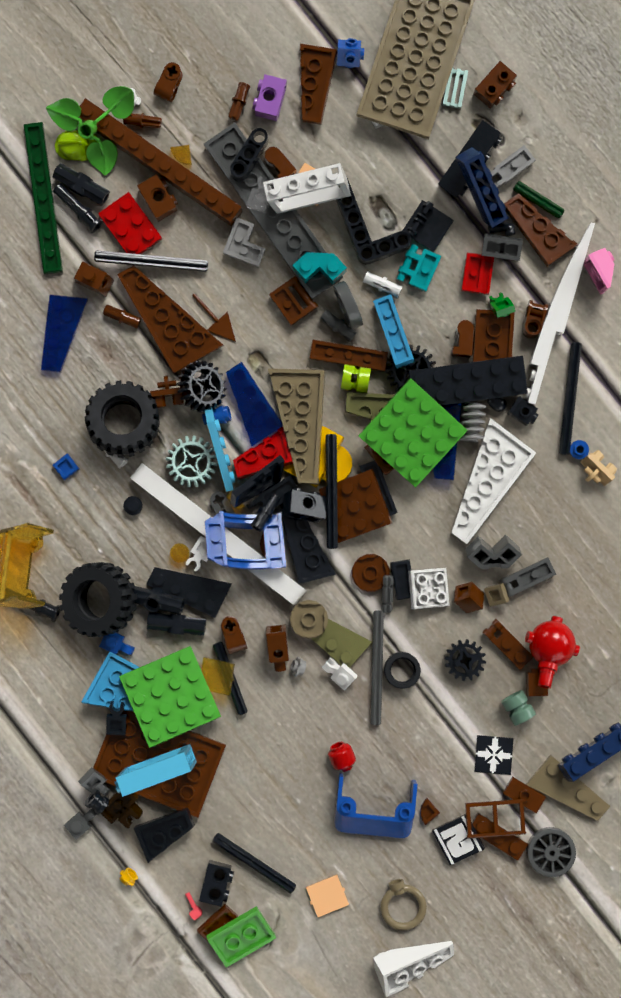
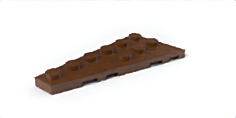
M134 265L117 274L174 374L186 368L188 364L198 361L224 346Z

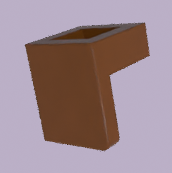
M472 581L456 586L454 603L465 613L483 609L484 593Z

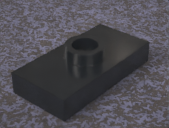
M410 559L390 562L396 600L410 598L408 571H411Z

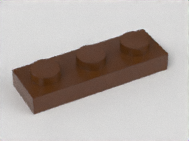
M477 813L472 822L477 834L494 833L493 821ZM498 825L499 832H507L506 829ZM515 835L482 838L516 860L520 859L528 846L527 842Z

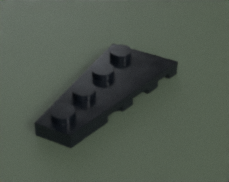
M282 516L298 584L336 575L326 554L319 545L318 539L312 532L308 521Z

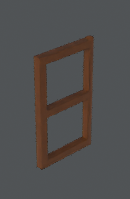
M523 799L465 803L467 839L526 834ZM519 804L521 831L499 832L497 805ZM492 805L494 833L472 834L470 807Z

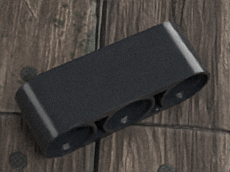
M256 128L251 132L232 162L230 171L235 181H244L248 177L267 147L268 134L263 128ZM258 135H262L265 138L262 142H256L254 139ZM248 151H252L254 153V156L252 158H246L244 156L245 153ZM237 167H242L244 172L238 175L234 173V170Z

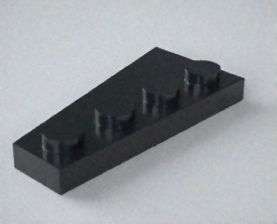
M154 567L146 585L152 588H161L166 594L182 597L185 599V604L216 618L232 583Z

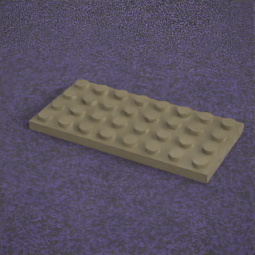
M395 0L356 116L429 140L475 0Z

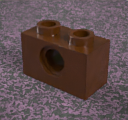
M156 174L137 185L158 222L177 212L175 205L178 202L173 194L169 195L166 191L169 187L164 178L159 179ZM156 194L164 195L161 201L154 200Z

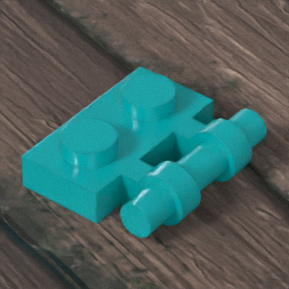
M412 244L410 249L406 251L403 265L398 269L397 280L404 282L405 277L409 276L411 280L408 285L426 292L442 256L426 249L423 250L422 255L416 253L419 247ZM413 260L418 262L415 271L409 269Z

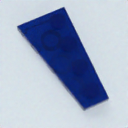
M240 362L228 370L226 374L248 433L251 447L283 427V424L244 363Z

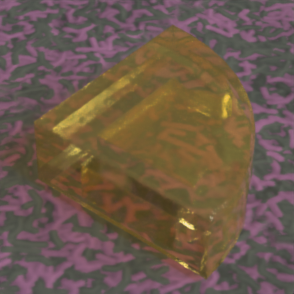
M189 145L170 147L172 155L178 162L192 165Z

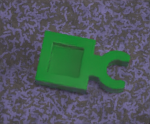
M500 292L498 298L489 296L491 309L497 318L506 317L510 313L516 312L509 297L504 298L503 293Z

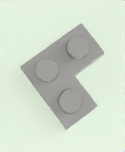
M236 217L223 254L259 268L265 248L248 242L255 225Z

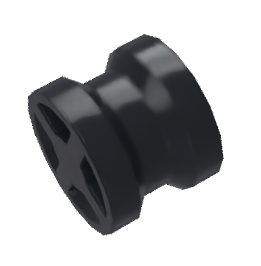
M97 790L94 794L91 793L88 796L85 806L92 808L94 813L99 815L107 807L109 799L105 796L102 797Z

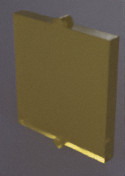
M203 657L201 671L211 692L230 695L232 682L234 681L235 664Z

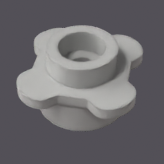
M297 657L296 660L292 661L290 670L295 677L298 675L302 676L306 669V661Z

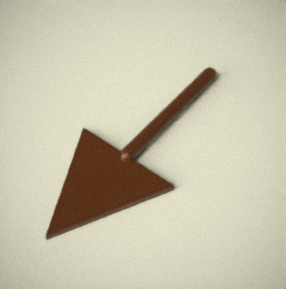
M193 294L192 296L215 321L207 331L236 342L228 311L218 319L196 294Z

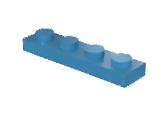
M392 295L374 300L373 302L396 368L415 362Z

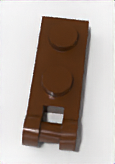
M497 619L492 622L488 629L486 628L482 632L519 670L533 658L532 654ZM499 630L501 634L496 638L493 634Z

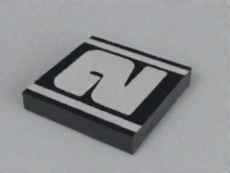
M466 814L432 830L449 865L485 849L480 838L467 839ZM471 822L472 834H477V832H476V830H475V828H474V826H473V824H472V822Z

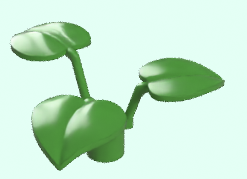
M125 86L109 89L102 99L103 104L109 109L94 121L87 120L82 123V119L79 118L81 108L73 99L63 98L48 105L46 109L49 116L60 128L66 131H73L78 127V133L82 138L97 141L92 142L88 146L86 155L89 162L103 175H107L116 164L118 151L111 140L101 142L100 138L94 136L97 132L96 124L110 112L118 119L130 116L134 110V92L132 89Z

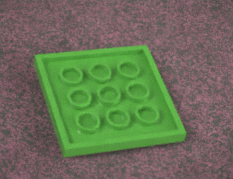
M410 378L358 436L416 488L468 430Z
M191 646L119 676L149 748L221 717Z

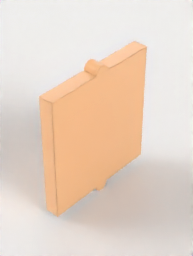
M337 874L306 887L311 899L310 904L313 905L317 917L349 905L344 893L345 888L342 887Z

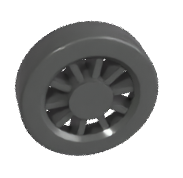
M343 281L334 285L333 289L338 305L349 327L353 330L362 326L361 314L347 283Z
M545 827L537 830L530 837L526 854L530 865L536 872L546 877H558L568 872L573 866L576 858V848L573 840L566 832L556 827ZM548 836V844L542 840L543 837ZM552 836L557 837L554 844H552ZM539 840L544 845L543 848L536 847ZM560 841L564 843V845L557 847ZM566 849V854L560 851ZM535 850L541 851L543 853L536 856ZM559 856L565 857L562 862L558 859ZM545 857L541 864L538 860ZM557 860L559 865L554 866V861ZM548 861H550V867L546 866Z

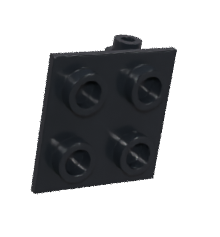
M422 200L402 231L408 232L412 239L434 252L454 220L434 208V204L430 201L425 202Z

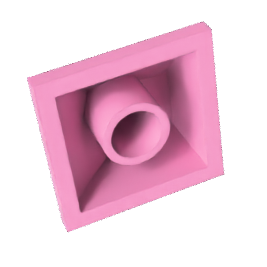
M606 248L589 254L583 264L600 295L604 294L611 287L614 270V257Z

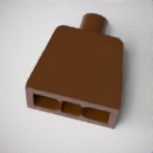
M83 261L74 277V282L104 297H107L115 281L106 272Z
M286 624L266 626L269 662L274 663L275 672L286 671L285 661H289Z

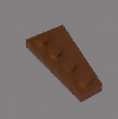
M300 44L303 122L322 125L337 57V49Z
M519 193L504 203L507 214L547 267L578 245L574 240H570L565 235V232L557 229L550 223L551 221L546 216L543 217L537 212V209Z

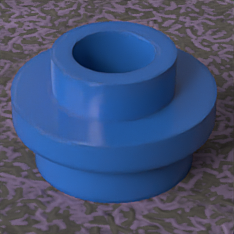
M577 440L571 444L570 454L575 459H583L588 455L589 446L585 441ZM578 446L583 448L582 453L577 452L576 448Z

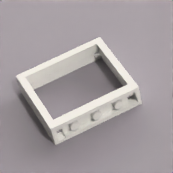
M340 163L263 182L267 202L277 214L351 196L347 176ZM338 168L339 174H333L332 169Z

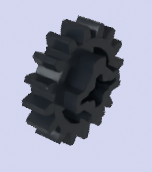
M468 639L463 644L461 640H458L457 646L452 643L453 649H447L446 651L449 653V656L444 657L449 662L445 664V667L451 668L448 673H455V679L461 676L462 681H465L466 677L469 680H473L472 675L479 677L478 670L484 671L481 664H486V661L482 660V657L486 654L479 652L482 647L478 646L476 648V642L473 641L469 644ZM465 647L473 649L476 653H467ZM458 650L457 658L453 659L454 653ZM463 654L468 658L470 657V660L467 661V666L460 662L463 659ZM478 660L477 666L472 670L473 663ZM455 667H463L465 673L457 671Z

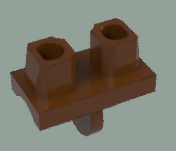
M164 376V382H158L157 386L158 388L165 387V389L150 391L152 399L156 401L157 408L166 407L165 397L172 396L174 406L184 405V400H180L182 394L177 393L180 387L170 389L171 386H177L176 380L169 381L168 376Z

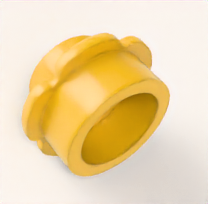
M131 868L120 871L121 882L126 886H133L138 879L136 872Z

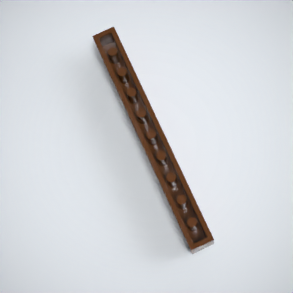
M85 98L80 105L81 115L79 118L82 119V123L87 120L94 121L105 111ZM106 115L96 124L97 134L106 140H111L117 148L159 177L164 178L166 182L232 227L236 217L238 218L243 212L239 204L111 115Z

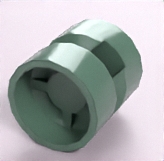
M519 690L501 701L505 710L510 712L509 717L514 726L536 715L532 705L526 703L528 698L523 690Z

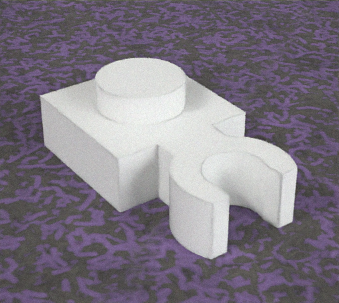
M200 536L190 551L195 554L194 557L186 561L187 566L192 561L196 562L197 566L194 571L200 569L201 560L205 562L209 560L207 559L206 538Z

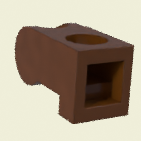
M269 147L265 151V161L279 173L277 178L297 174L296 168L277 147Z
M463 320L456 328L458 346H453L452 356L471 358L474 326L470 321Z

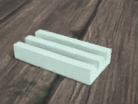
M452 68L442 106L461 109L468 70L462 71L458 68L457 70ZM452 74H456L450 103L447 102L451 78ZM462 75L463 80L458 104H455L459 77Z

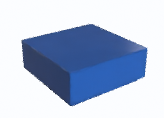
M68 453L53 464V467L63 480H66L80 469Z

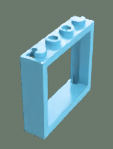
M188 744L124 768L116 777L115 785L117 792H121L123 797L191 772L197 763L191 745Z

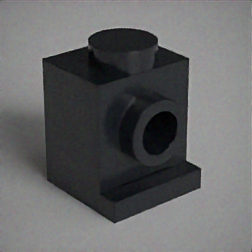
M521 396L517 397L507 413L525 426L529 422L533 424L539 415L536 413L538 408L528 403ZM523 408L528 409L527 415L522 413Z

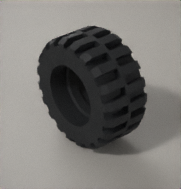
M121 380L116 381L115 385H111L110 382L105 384L103 390L98 388L95 391L96 395L90 397L89 405L85 409L86 428L97 448L101 451L105 450L110 456L117 454L119 458H124V455L129 454V457L135 456V452L139 451V453L145 451L146 446L150 447L153 443V438H156L158 434V427L160 425L155 399H152L151 393L148 390L144 391L143 386L139 384L134 386L131 381L122 384ZM116 405H131L139 411L141 420L134 431L127 434H115L106 428L104 417Z
M104 562L83 564L82 567L73 569V573L68 574L65 578L67 582L62 583L61 589L63 593L59 594V600H62L60 610L64 611L65 615H63L65 621L70 622L69 626L73 630L78 629L77 633L81 635L101 637L119 632V629H124L127 626V621H131L134 616L132 611H136L137 607L134 604V600L137 599V594L133 592L135 585L134 582L130 583L129 579L131 577L128 573H123V569L119 566L115 567L112 563ZM95 581L102 583L110 596L109 609L101 618L94 615L87 604L88 589Z

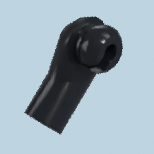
M502 222L493 228L488 225L489 234L505 231L506 236H513L516 233L514 229L516 227L512 223Z

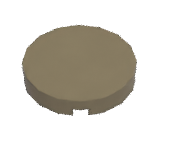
M301 601L291 611V627L300 637L315 638L322 634L327 627V611L317 601Z

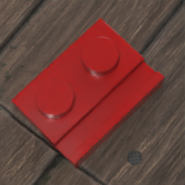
M467 252L461 291L489 295L494 257Z

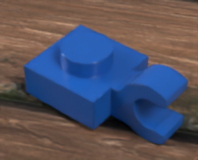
M118 633L103 636L99 647L116 655L119 650L132 655L135 647L124 643L125 636Z

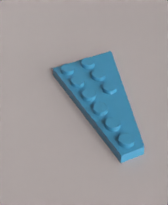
M109 651L81 703L109 708L110 702L114 701L113 705L118 709L121 702H124V710L134 712L119 676L139 667Z

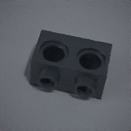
M209 860L199 899L200 902L222 907L223 901L227 902L229 890H226L227 883H232L234 871H231L232 865ZM222 870L225 873V877L219 879L215 876L214 872ZM210 890H219L220 896L212 897Z

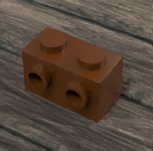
M499 61L475 88L473 95L490 109L494 104L498 106L504 99L502 95L506 91L510 92L517 84L515 82L517 75Z

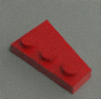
M283 427L278 429V432L272 436L263 439V442L256 447L250 448L233 460L238 480L255 475L279 455L285 460L284 466L293 464Z

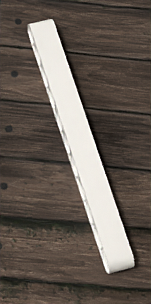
M141 463L130 478L206 537L205 521L211 516ZM225 528L228 555L237 559H265ZM278 568L248 569L294 606L307 591Z

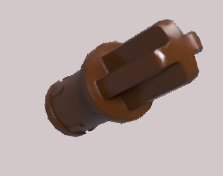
M239 82L235 97L232 98L233 103L228 115L231 120L238 121L243 106L246 105L245 100L250 85L244 82Z
M131 113L130 116L123 119V124L140 126V128L144 126L160 128L162 118L145 116L144 113Z
M106 305L103 310L105 316L119 321V324L124 323L135 329H138L142 319L127 313L125 309L120 310L110 305Z

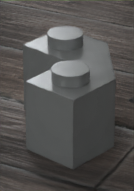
M506 534L493 547L478 536L465 549L467 557L480 569H489L491 567L509 568L522 555L520 547Z

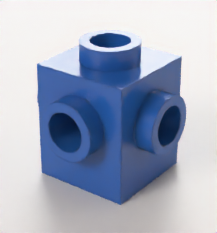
M353 38L347 40L338 39L337 66H345L347 68L360 67V60H364V48H361V41Z

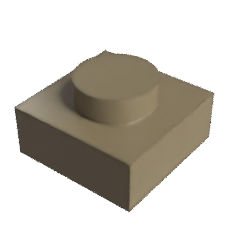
M504 583L484 588L490 607L509 602Z

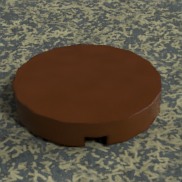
M366 554L359 557L352 568L354 583L360 589L367 592H375L382 589L383 576L390 575L387 562L376 554Z

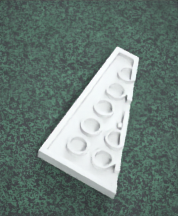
M491 418L489 419L451 531L453 535L465 544H468L536 454L535 451Z

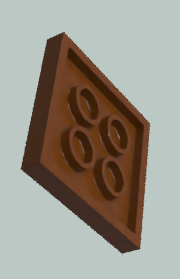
M373 469L337 482L338 543L392 524ZM326 487L319 489L321 496H326Z

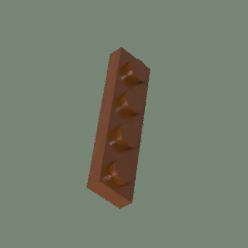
M312 340L309 359L341 365H352L359 368H371V370L385 372L388 352Z

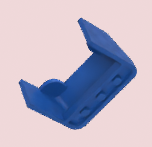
M339 773L335 811L336 829L343 833L393 838L408 837L412 830L418 785L416 780H412L410 803H400L395 809V817L356 813L354 799L342 796L343 773Z

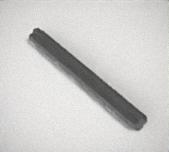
M381 610L373 612L371 725H381L384 612Z

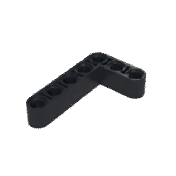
M348 180L351 196L345 198H349L352 203L350 205L342 204L341 200L343 198L337 199L336 202L358 260L362 264L368 265L406 251L411 243V236L406 231H399L371 241ZM349 216H356L358 221L356 223L349 222ZM362 233L365 239L358 241L355 239V235ZM404 237L407 240V244L400 245L397 239ZM387 244L390 249L387 252H382L379 246ZM363 251H370L372 256L368 259L363 258L361 255Z

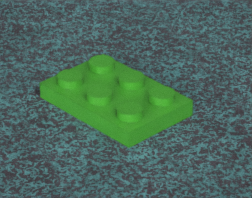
M257 906L206 935L208 942L226 968L276 939L274 931Z

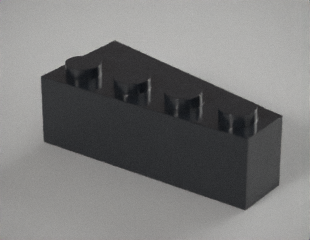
M482 120L459 154L472 147L482 152L486 164L491 157L489 153L493 148L496 149L502 141V133ZM455 158L438 185L458 198L459 195L463 196L468 186H466L467 183Z

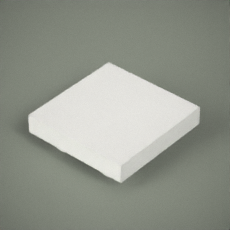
M446 568L408 571L411 609L450 606Z

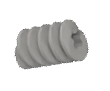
M463 402L467 406H463L462 410L467 413L462 414L461 418L466 421H462L460 424L468 431L459 441L478 443V440L484 437L478 434V432L484 431V428L480 427L479 424L485 423L480 417L486 415V413L481 411V409L486 408V405L475 402Z

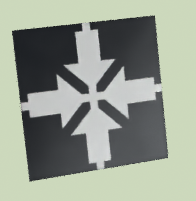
M477 735L474 772L511 775L514 738Z

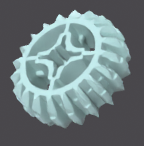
M185 436V443L178 439L179 446L174 443L172 444L175 451L168 450L172 457H166V460L172 461V464L166 465V468H173L169 475L171 476L176 473L173 480L176 482L181 478L180 485L182 486L187 481V487H191L192 482H194L195 487H198L199 480L204 485L206 484L203 479L205 476L209 480L212 479L208 474L209 471L212 473L216 472L211 466L218 465L217 462H212V459L217 457L210 454L215 450L214 448L207 449L210 445L209 442L202 445L204 441L202 437L196 442V436L192 437V441H189V437ZM196 446L204 451L193 455L187 447ZM182 450L185 459L179 466H177V456ZM187 453L193 459L197 458V462H195L197 470L191 464L187 465L189 458ZM207 457L206 469L201 473L199 463L203 458ZM190 468L195 472L196 477H186L180 471Z

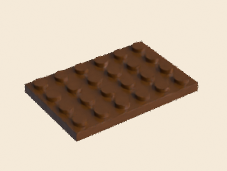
M124 710L121 714H127L126 735H106L93 768L106 778V783L116 786V777L124 768L190 744L197 761L191 772L135 793L176 810L188 807L190 814L198 818L226 744L193 731H188L149 748L134 712Z

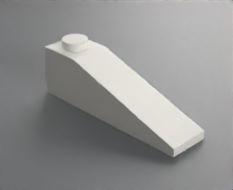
M452 941L392 949L381 952L373 957L374 968L384 995L388 997L409 986L408 982L417 976L420 979L428 968H436L454 955V947Z

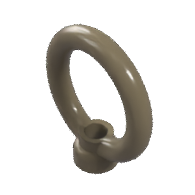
M403 879L389 882L390 889L383 896L380 907L384 921L396 930L405 931L415 928L422 922L426 914L427 905L425 897L417 888L404 884ZM407 892L417 899L419 911L413 920L405 923L397 922L390 916L388 905L393 896Z

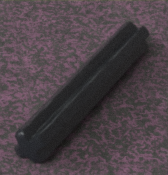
M217 642L213 644L216 657L238 715H243L248 712L224 645L222 642Z

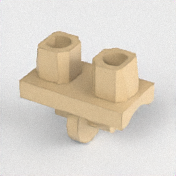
M599 450L588 454L580 463L585 467L584 471L588 474L585 479L587 482L593 479L597 484L600 482L603 486H606L615 478L614 474L617 468L612 463L604 466L600 462L604 455Z

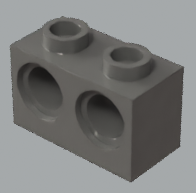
M485 233L482 256L520 261L523 239Z

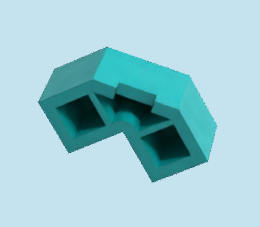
M306 252L292 265L293 271L305 284L319 271L332 285L347 272V267L334 253Z

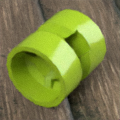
M344 364L341 389L352 390L355 388L357 392L367 393L371 368L360 367L356 369L355 366ZM352 374L357 375L356 383L351 382Z

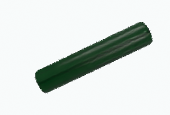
M518 181L513 188L515 192L556 218L560 219L565 211L562 207L521 181Z

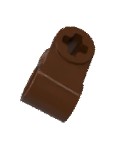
M171 62L164 67L161 77L154 88L153 94L169 102L174 100L183 77L178 64ZM176 70L177 74L171 76L170 72L173 73Z
M529 300L522 328L525 337L533 339L541 332L548 304L541 305L533 303V300ZM528 325H534L537 331L534 333L530 332Z
M233 616L225 617L222 620L221 628L229 655L248 649L237 619ZM228 620H230L231 623L235 622V625L233 626L232 630H230L229 628H225L224 626L227 624Z

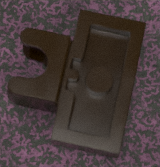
M116 792L109 799L105 810L100 814L111 824L118 819L128 829L133 823L131 816L139 819L143 814V810L135 803L139 798L135 792L123 797L121 792Z

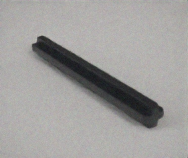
M220 833L214 836L213 843L291 894L295 890V883Z

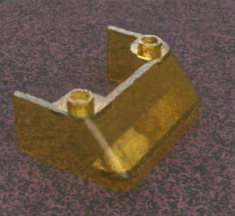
M30 523L0 530L1 607L30 609L45 605L44 601L36 600L35 592L28 589L32 554L42 548L43 536L53 534L54 530Z

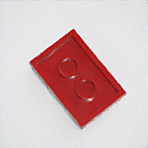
M129 192L98 213L126 253L142 254L162 240L161 235Z

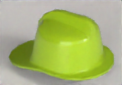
M78 130L64 131L56 139L55 150L65 160L87 161L86 150L92 142L97 141L82 138Z

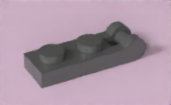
M546 557L499 581L504 583L507 595L511 597L557 574L549 558ZM513 580H516L518 584L515 588L511 584Z

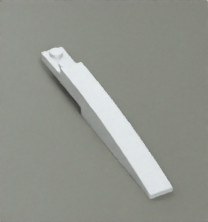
M590 223L577 245L553 295L542 330L538 334L529 366L536 369L531 371L529 378L532 381L531 387L527 388L528 394L524 395V399H527V402L535 405L555 334L561 336L564 333L595 223Z

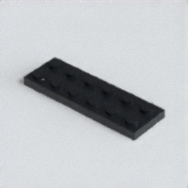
M523 356L408 371L409 379L411 378L440 405L528 394Z

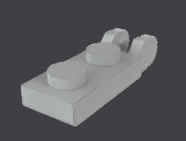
M525 145L494 167V170L491 172L492 178L496 174L501 178L497 183H494L497 188L508 183L536 161Z

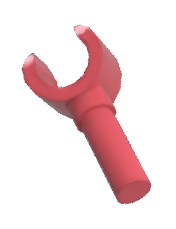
M190 892L185 895L193 908L189 915L193 920H197L202 916V909L196 905Z

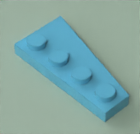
M212 408L211 410L205 409L207 426L226 492L234 490L233 483L236 482L233 471L229 472L228 466L231 463L229 455L224 454L223 449L226 448L224 437L219 435V431H221L219 419L215 420Z

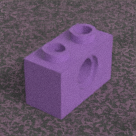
M264 74L263 80L260 79L257 91H260L259 96L254 99L252 109H255V116L273 121L278 120L287 87V80ZM267 94H271L274 96V99L267 101L264 97Z

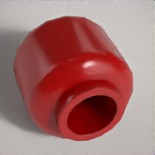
M342 741L330 747L328 757L335 770H342V772L352 769V765L356 761L352 747Z

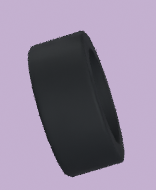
M394 653L385 662V677L395 688H410L420 678V663L410 653ZM398 659H407L413 665V675L407 681H397L391 674V667Z

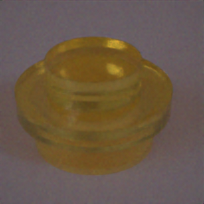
M175 544L170 550V556L175 562H184L189 557V549L184 544Z

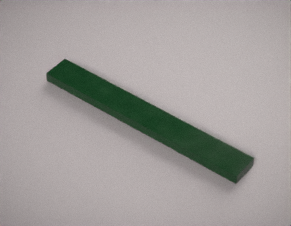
M43 122L24 124L44 275L63 272L44 124Z

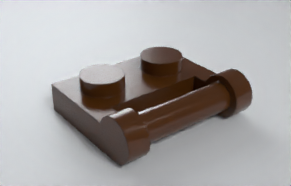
M296 276L269 294L291 326L319 307L310 298ZM293 286L307 305L305 309L300 306L290 292V287Z

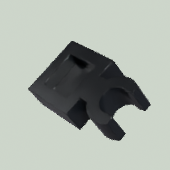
M111 701L109 710L112 714L107 713L106 735L125 736L127 714H121L124 711L125 704L121 702L120 708L117 709L113 705L114 701Z

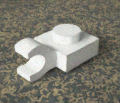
M331 657L322 666L324 671L333 674L330 678L344 691L358 676L346 664L343 663L339 666Z

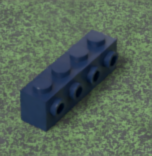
M471 147L456 156L455 158L483 222L493 228L507 220L506 207L502 200H500L499 190L492 181V174L485 164V157L482 152Z
M619 722L610 726V731L604 734L602 732L593 738L594 741L590 744L585 743L577 748L578 752L572 755L570 753L561 759L562 762L557 766L568 782H574L621 751V724Z

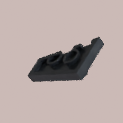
M279 455L242 485L236 487L231 493L230 504L236 508L279 483L285 462L282 456Z
M187 807L136 825L134 831L147 863L190 831L195 824Z

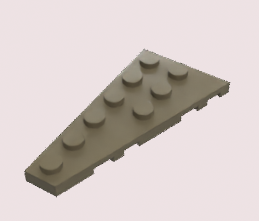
M268 369L298 483L319 485L325 370Z

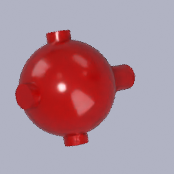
M552 616L551 621L539 624L532 632L528 631L525 636V642L529 643L532 656L539 662L538 669L540 675L538 686L541 688L551 689L553 676L557 672L558 666L567 663L572 656H577L580 650V646L576 645L572 630L562 623L563 618L558 616Z

